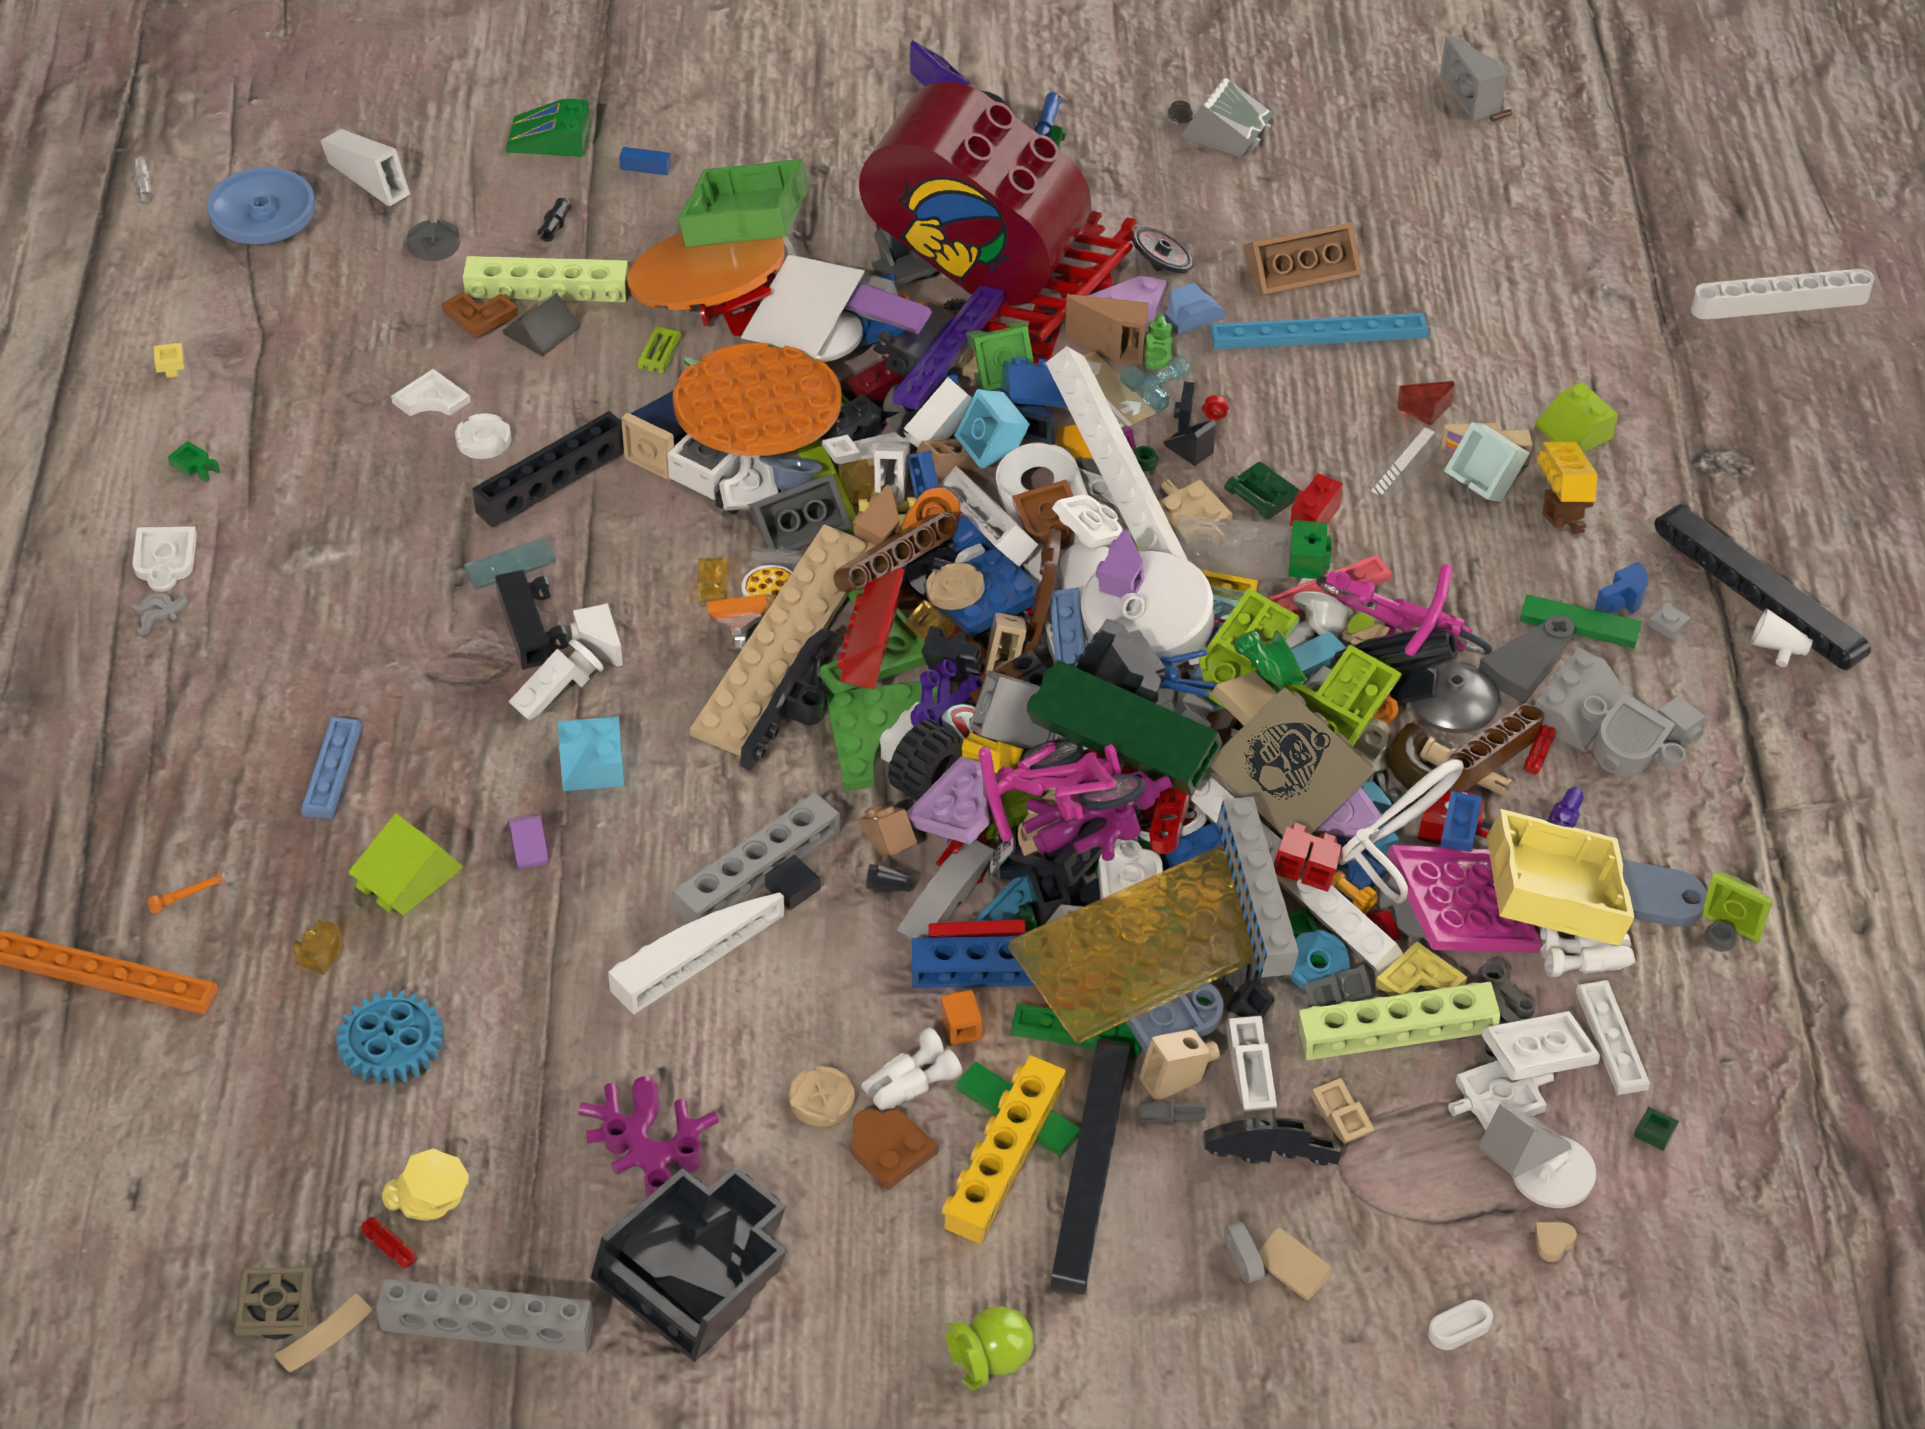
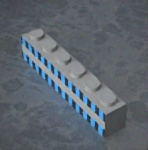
M1254 797L1223 799L1217 824L1260 977L1292 975L1299 951Z

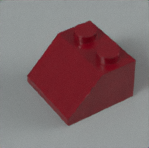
M885 357L840 380L839 383L841 392L849 401L864 394L879 407L884 403L890 389L896 383L901 384L905 378L885 368L888 358Z

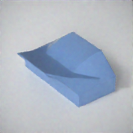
M1193 282L1170 290L1169 306L1165 311L1164 318L1172 325V329L1178 335L1224 319L1225 310L1214 298L1203 292Z

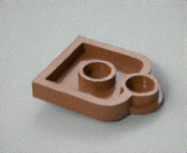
M1067 479L1012 496L1013 505L1024 531L1036 543L1045 542L1051 528L1061 531L1060 550L1067 548L1072 543L1073 533L1075 532L1070 527L1064 525L1060 521L1058 514L1052 509L1058 500L1074 497Z
M864 1109L859 1111L853 1118L855 1134L851 1138V1153L887 1190L938 1154V1145L901 1111L888 1110L881 1113L875 1109Z

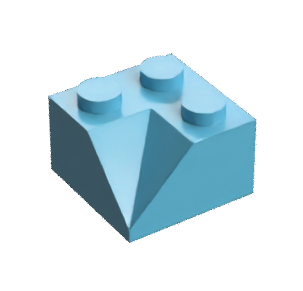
M977 389L954 436L980 468H986L1013 449L1019 447L1030 424L1004 392Z
M619 716L558 721L563 791L624 786Z

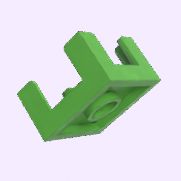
M1022 322L1007 323L1008 328L984 333L981 330L966 333L969 347L974 349L978 373H974L975 383L981 390L990 391L1001 387L1004 360L1012 361V357L1028 358L1029 363H1034L1028 327Z

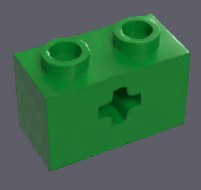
M1293 520L1288 577L1316 579L1319 576H1323L1324 569H1330L1332 535H1327L1328 523Z

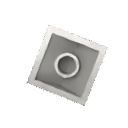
M1499 1104L1479 1143V1149L1516 1178L1570 1150L1571 1145L1536 1117Z

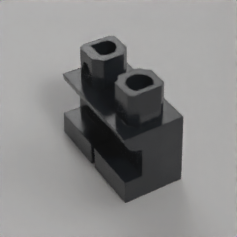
M930 625L921 651L928 669L936 671L937 664L949 659L953 661L957 669L956 675L950 678L952 681L961 682L967 678V675H983L986 660L984 657H980L981 647L979 644L968 642L965 633H959L953 639L947 638L942 628Z

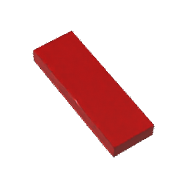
M1023 920L928 924V938L1017 937L1025 934V921Z

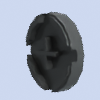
M430 220L422 221L414 225L407 235L409 252L414 257L425 261L446 259L459 249L461 243L458 229L452 223L444 220H437V223H430Z

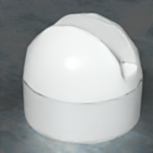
M1126 593L1119 600V608L1127 618L1135 619L1144 612L1145 602L1135 593Z

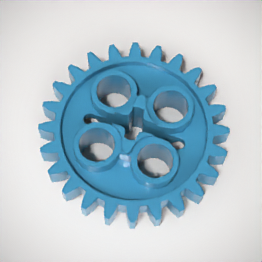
M387 990L385 998H380L377 993H374V1001L369 1002L367 999L362 998L363 1006L361 1008L352 1005V1015L344 1014L342 1016L344 1024L337 1027L339 1035L336 1036L339 1057L343 1059L345 1068L351 1067L353 1076L362 1073L365 1082L374 1076L377 1085H380L383 1078H388L390 1085H393L395 1077L400 1076L405 1083L407 1082V1074L412 1073L414 1076L419 1077L418 1068L420 1066L430 1069L429 1059H438L437 1050L443 1049L442 1039L444 1038L442 1020L441 1016H437L436 1007L428 1006L426 998L418 1002L417 994L413 993L407 999L405 998L404 990H401L397 997H392L391 991Z

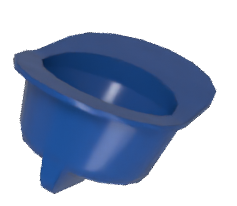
M961 513L960 518L957 520L956 534L952 536L954 552L963 551L979 543L984 547L985 551L993 549L980 530Z

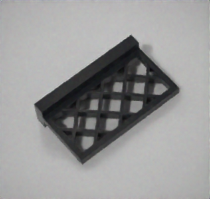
M1125 785L1121 789L1116 790L1118 794L1127 792ZM1088 795L1086 799L1096 798L1098 795ZM1134 809L1136 816L1142 811ZM1093 818L1091 821L1085 822L1073 841L1049 854L1047 852L1040 854L1037 850L1024 856L1018 842L1015 845V850L1010 854V858L1014 861L1059 875L1062 884L1072 887L1102 854L1100 846L1078 854L1073 843L1099 831L1106 825L1107 821L1104 818ZM1060 854L1054 862L1046 860L1048 857Z

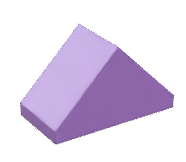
M536 813L509 818L508 825L517 868L524 869L549 864L541 816Z

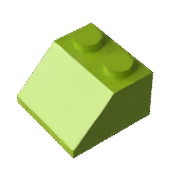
M1581 382L1561 391L1537 419L1535 427L1551 442H1577L1582 451L1585 452L1613 439L1618 414L1584 382Z

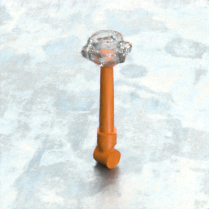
M223 861L220 863L217 876L172 893L168 892L160 898L158 896H151L147 899V904L151 913H159L163 906L166 905L167 907L175 904V901L219 883L231 890L235 889L234 883L239 882L233 864L226 866Z

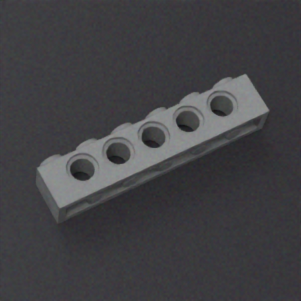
M815 792L806 799L798 801L793 808L783 815L775 817L763 829L752 833L747 840L737 847L726 851L721 858L711 865L704 866L698 874L689 880L681 882L672 891L674 911L687 923H690L713 912L743 902L765 886V874L793 855H796L800 860L804 859L840 833V813Z
M384 1279L376 1308L381 1331L583 1353L588 1351L594 1323L591 1301L390 1279Z

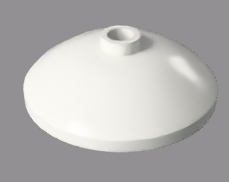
M843 309L818 355H806L815 360L820 359L823 362H827L849 354L861 342L863 336L861 321L855 314Z

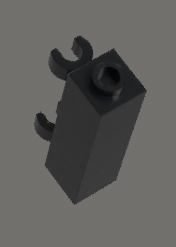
M930 302L927 307L930 308L932 314L919 334L905 330L897 340H894L889 332L882 331L877 339L883 341L885 345L878 342L873 350L880 355L888 354L885 368L906 378L952 321L953 313Z
M523 569L495 576L497 596L522 670L543 665L550 657V648L559 650L568 647L565 638L567 633L564 625L555 626L545 632L534 599L546 600L551 597L547 576L537 577L530 583H528Z

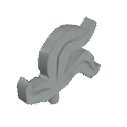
M154 593L147 596L139 605H133L132 609L135 613L143 614L141 618L142 626L137 630L138 635L148 634L156 620L169 617L173 621L177 620L176 614L180 613L188 604L186 596L180 593V598L171 602V598L167 594Z

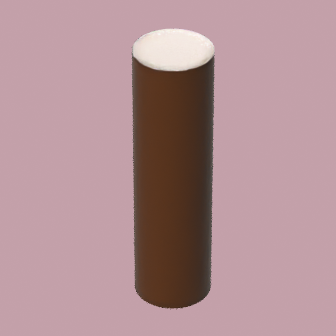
M1508 109L1490 115V120L1493 122L1512 115V110Z

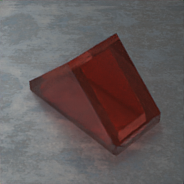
M1454 381L1400 385L1397 408L1431 426L1452 405L1455 383Z

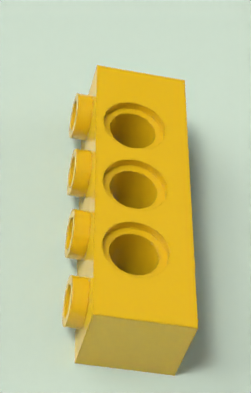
M1543 442L1542 451H1538L1537 456L1538 468L1542 469L1543 476H1546L1548 484H1551L1553 492L1557 494L1560 501L1595 502L1598 474L1578 443Z

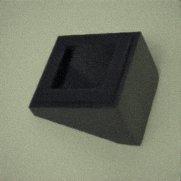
M1249 980L1238 987L1227 1004L1226 1009L1240 1017L1261 1016L1263 1020L1274 999L1254 981Z

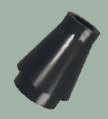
M880 862L877 865L869 864L866 889H872L873 893L910 892L913 873H906Z

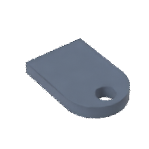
M1622 859V874L1629 890L1634 919L1680 927L1691 925L1702 917L1707 891L1696 877L1680 870ZM1683 898H1693L1698 904H1688Z
M1185 976L1120 999L1117 1008L1146 1054L1151 1038L1155 1036L1192 1029L1201 1038L1213 1032L1219 1025L1222 1017L1223 1000L1218 990L1209 982L1201 978ZM1205 997L1211 1000L1213 1004L1202 1006L1196 999Z

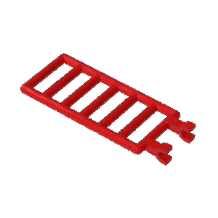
M1092 211L1073 242L1115 249L1116 251L1112 255L1069 247L1064 257L1103 265L1098 270L1059 263L1053 273L1088 280L1083 285L1049 279L1044 289L1087 296L1132 250L1133 245L1130 241H1132V235L1135 232L1132 229L1137 224L1136 219L1127 217L1123 221L1120 231L1113 238L1095 235L1103 233L1105 227L1098 224L1099 219L1102 217L1101 212ZM1038 294L1029 301L1024 302L1058 309L1054 315L1009 307L1008 303L1004 301L982 330L993 332L1008 328L1006 324L994 322L999 316L1042 324L1043 326L1038 331L1028 329L1030 341L1043 342L1066 318L1067 300Z

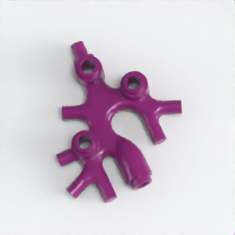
M1142 772L1131 773V775L1140 777L1145 783V789L1137 799L1111 809L1094 810L1084 808L1082 809L1084 818L1079 820L1074 817L1066 821L1057 803L1050 805L1030 798L1026 807L1038 815L1022 822V826L1025 832L1029 834L1053 821L1063 819L1038 830L1037 835L1032 837L1039 853L1047 852L1049 854L1071 842L1088 820L1104 818L1107 822L1102 829L1073 843L1078 854L1100 846L1102 859L1111 861L1115 857L1114 844L1117 839L1131 840L1140 833V826L1134 809L1145 810L1150 808L1155 803V799L1160 797V792L1172 787L1170 779L1166 775L1153 781ZM1126 782L1125 788L1127 792L1118 794L1119 797L1131 793L1138 785ZM1099 790V793H1098V796H1097V797H1102V796H1104V795L1101 793V791Z
M649 1076L635 1079L632 1085L634 1113L630 1116L621 1114L616 1083H607L604 1086L605 1104L580 1103L579 1115L604 1121L602 1128L586 1130L587 1144L604 1141L606 1149L613 1154H622L629 1149L626 1155L613 1161L611 1167L616 1175L632 1167L641 1168L645 1173L646 1198L671 1178L670 1172L666 1169L670 1162L675 1161L679 1169L683 1168L688 1173L695 1171L701 1165V1144L697 1137L704 1130L719 1123V1118L714 1111L698 1119L690 1118L687 1101L679 1099L674 1102L677 1123L675 1136L665 1142L651 1140L648 1136V1130L658 1116L660 1099L658 1085Z

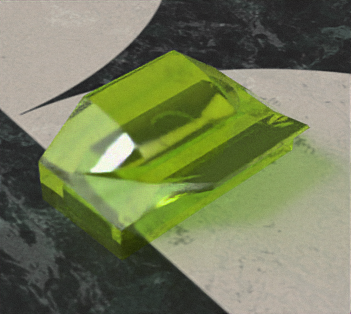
M1017 789L1007 791L1001 795L1002 804L1011 829L1019 826L1028 816V809L1026 807L1030 798L1039 800L1043 797L1042 795L1035 796ZM992 811L989 812L990 824L983 830L988 840L999 835Z

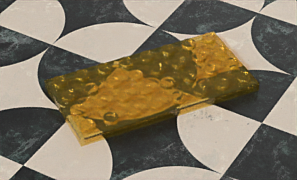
M1224 845L1218 846L1011 939L1008 945L1010 952L1076 1044L1256 961Z

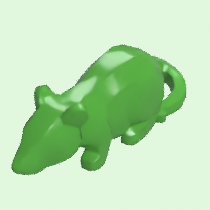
M1161 314L1157 315L1154 321L1149 322V330L1144 346V360L1148 370L1162 369L1171 359L1172 337H1170L1172 325L1166 323L1164 316Z

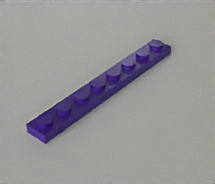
M982 285L977 288L893 393V404L919 410L969 346L966 333L982 330L1004 302V290Z

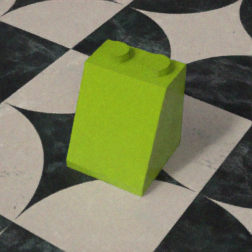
M395 813L348 873L357 879L354 886L368 897L372 892L379 896L375 901L378 905L389 913L395 909L404 916L460 872L464 866Z

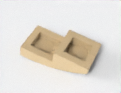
M1342 1078L1312 1089L1310 1095L1330 1128L1344 1144L1374 1132V1128L1359 1101L1354 1103Z

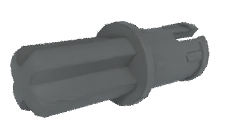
M1169 1099V1102H1140V1123L1170 1122V1125H1174V1121H1202L1206 1118V1106L1204 1103H1174L1173 1099Z

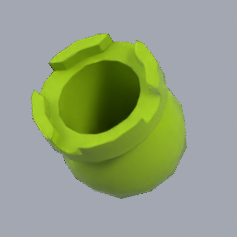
M1003 1306L985 1308L973 1317L969 1326L960 1319L946 1325L950 1331L945 1333V1340L954 1366L961 1363L967 1374V1377L963 1378L962 1381L973 1391L988 1384V1374L998 1377L1014 1374L1027 1364L1034 1349L1033 1331L1025 1316L1013 1308Z

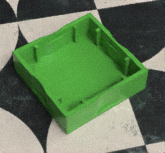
M803 159L703 169L695 185L693 195L687 200L678 217L685 246L691 247L787 237L810 188Z

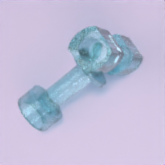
M1179 355L1170 360L1168 368L1157 375L1153 372L1145 375L1135 365L1130 364L1122 369L1120 382L1132 392L1139 390L1144 394V402L1154 411L1161 412L1169 405L1170 395L1162 389V384L1173 377L1181 380L1190 374L1191 369L1188 361Z

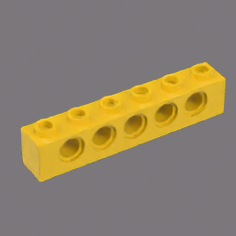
M1029 1055L1024 1066L1018 1065L1012 1078L1014 1085L1011 1091L1005 1090L1000 1099L998 1108L1001 1110L997 1117H990L984 1134L987 1135L983 1143L977 1142L972 1151L970 1160L973 1162L968 1170L964 1168L956 1183L958 1190L955 1196L949 1195L942 1209V1214L945 1215L944 1229L980 1245L982 1244L1030 1153L1038 1133L1064 1088L1065 1069L1032 1055ZM1031 1093V1094H1034V1095H1036V1096H1035V1097H1028V1096H1026V1095H1024V1094ZM1012 1119H1019V1120H1021L1022 1122H1021V1123H1015V1122H1012L1011 1120H1012ZM999 1145H1005V1146H1007V1147H1009V1148H1008V1149H1000V1148H998L997 1146H999ZM990 1171L995 1175L987 1176L983 1172ZM977 1198L981 1201L974 1203L969 1201L968 1199Z

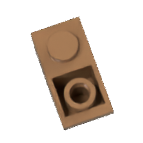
M886 485L880 493L876 492L871 498L867 509L864 512L860 511L853 521L855 537L876 546L899 532V516L892 487Z
M880 804L866 809V815L857 819L858 824L881 855H893L918 844L905 809L893 808V805L883 807Z

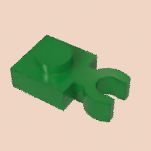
M189 441L185 442L168 456L169 465L188 476L196 472L199 474V478L205 482L210 481L208 471L220 473L219 463L214 459H209L208 452Z

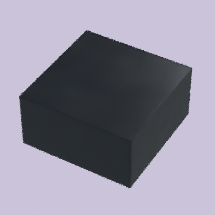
M793 855L765 874V887L772 894L780 892L784 896V905L792 910L820 890V877L796 855Z

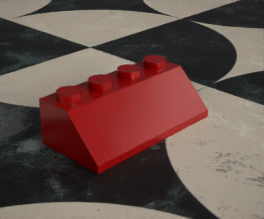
M897 568L866 583L863 595L857 594L853 609L857 614L851 613L848 630L852 631V633L846 632L842 647L846 652L840 651L837 669L842 670L840 682L875 690L897 612L904 569Z

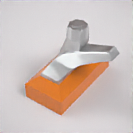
M765 594L707 601L708 613L714 621L718 622L721 626L731 629L732 635H735V649L742 650L748 641L747 630L761 621L770 607V601Z

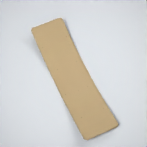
M355 1293L325 1321L288 1347L275 1353L274 1357L288 1372H292L343 1338L372 1311V1308Z

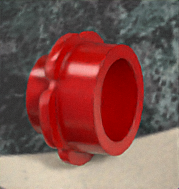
M1212 395L1205 399V404L1202 405L1201 410L1207 418L1216 421L1227 416L1229 407L1225 398Z

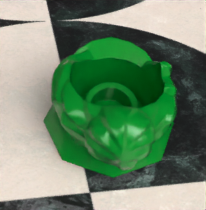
M1278 630L1274 632L1273 638L1265 643L1260 640L1259 634L1255 631L1243 633L1236 639L1234 648L1237 653L1244 655L1251 661V667L1259 670L1258 675L1262 679L1273 682L1278 693L1286 684L1296 685L1307 681L1292 650Z

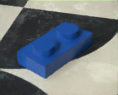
M1451 791L1440 846L1472 852L1482 797Z

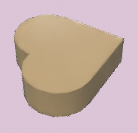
M1536 1222L1535 1224L1537 1251L1543 1260L1556 1262L1562 1258L1564 1251L1570 1250L1574 1246L1577 1233L1572 1225L1564 1222Z

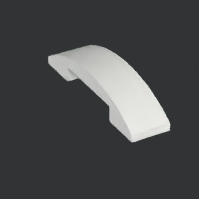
M892 432L857 441H852L848 435L822 441L823 447L833 461L847 466L874 465V452L881 442L910 443V453L918 450L908 440L911 435L905 432V438Z

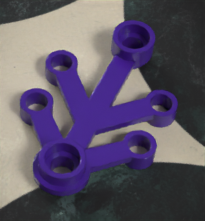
M946 659L937 664L936 671L929 669L920 675V683L922 685L921 703L917 704L910 714L913 727L923 720H932L943 727L939 716L952 706L958 705L965 700L972 702L969 693L982 686L979 678L981 676L971 675L962 680L960 689L949 696L950 678L956 675L957 672L953 661ZM938 686L937 704L933 705V688Z

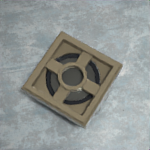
M312 1267L241 1269L234 1324L235 1335H261L266 1339L279 1340L287 1338L292 1334H306L307 1325H312L313 1323L311 1314L314 1311V1300L311 1291Z

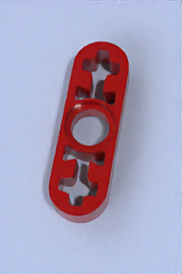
M1173 787L1159 793L1160 797H1158L1149 830L1150 847L1153 851L1160 854L1173 852L1178 847L1189 805V795ZM1174 796H1176L1175 803L1171 802V799H1173ZM1165 815L1177 816L1176 818L1171 820L1162 819V817ZM1163 832H1168V835L1163 839Z

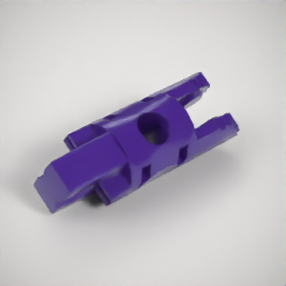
M1576 786L1568 789L1561 802H1557L1553 806L1550 816L1546 821L1555 825L1573 828L1580 816L1578 810L1584 798L1582 789Z

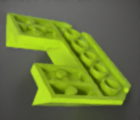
M1248 588L1205 649L1207 655L1199 658L1204 682L1221 684L1254 671L1258 674L1259 670L1251 667V661L1235 650L1234 643L1236 639L1243 633L1255 631L1259 634L1260 640L1265 643L1271 640L1274 632L1278 630L1287 640L1299 623V616ZM1349 644L1317 692L1302 684H1286L1284 687L1290 692L1295 691L1301 695L1306 702L1305 706L1313 714L1315 712L1320 713L1329 724L1327 727L1335 734L1340 733L1346 737L1352 749L1401 677V673ZM1263 679L1278 694L1276 685ZM1205 689L1206 691L1210 692V696L1207 697L1209 701L1213 702L1214 704L1220 706L1223 709H1226L1212 695L1213 690Z

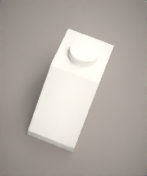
M608 603L573 610L574 623L569 624L572 639L578 640L598 659L615 666H622L621 644Z

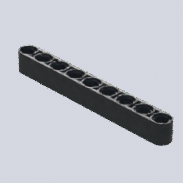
M1677 504L1654 521L1655 529L1663 539L1759 610L1764 612L1765 609H1769L1807 635L1809 639L1813 640L1811 648L1838 668L1847 671L1871 653L1870 644L1864 636L1687 507Z
M1098 1039L1052 1269L1050 1289L1085 1294L1131 1049V1044L1104 1039Z

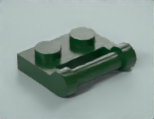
M1260 461L1237 477H1230L1224 486V489L1230 494L1238 495L1259 510V514L1266 520L1271 519L1294 503L1300 492L1297 487Z

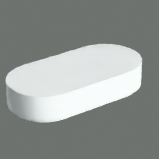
M1468 1300L1435 1316L1429 1324L1428 1338L1439 1349H1455L1489 1331L1493 1320L1492 1310L1482 1301Z

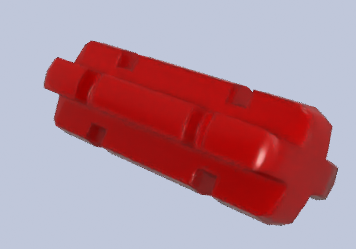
M1547 725L1540 727L1538 736H1536L1529 755L1524 762L1523 770L1525 773L1532 775L1539 773L1541 764H1543L1550 749V744H1552L1555 738V728L1548 727Z
M369 1217L361 1225L362 1234L369 1240H374L373 1243L391 1259L396 1258L395 1262L400 1267L408 1269L416 1262V1252L408 1245L403 1246L404 1242L387 1227H381L382 1223L377 1218Z

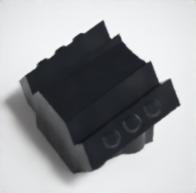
M1110 619L1104 621L1073 666L1153 703L1158 702V690L1160 684L1165 680V666L1140 630L1129 633L1123 624Z

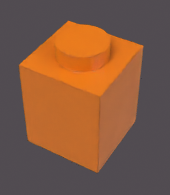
M973 990L952 992L949 995L941 996V1018L950 1046L982 1040V1018Z

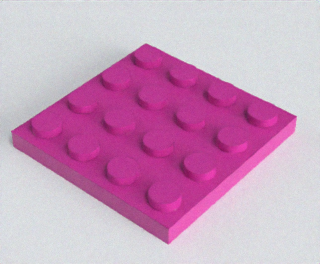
M1391 845L1387 851L1388 859L1406 881L1409 889L1407 898L1432 950L1537 953L1543 946L1532 924L1500 917L1495 886H1493L1494 879L1489 849H1472V852L1447 847Z

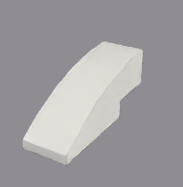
M1262 1017L1229 1019L1226 1025L1227 1037L1243 1111L1276 1108L1277 1103L1268 1043H1265Z

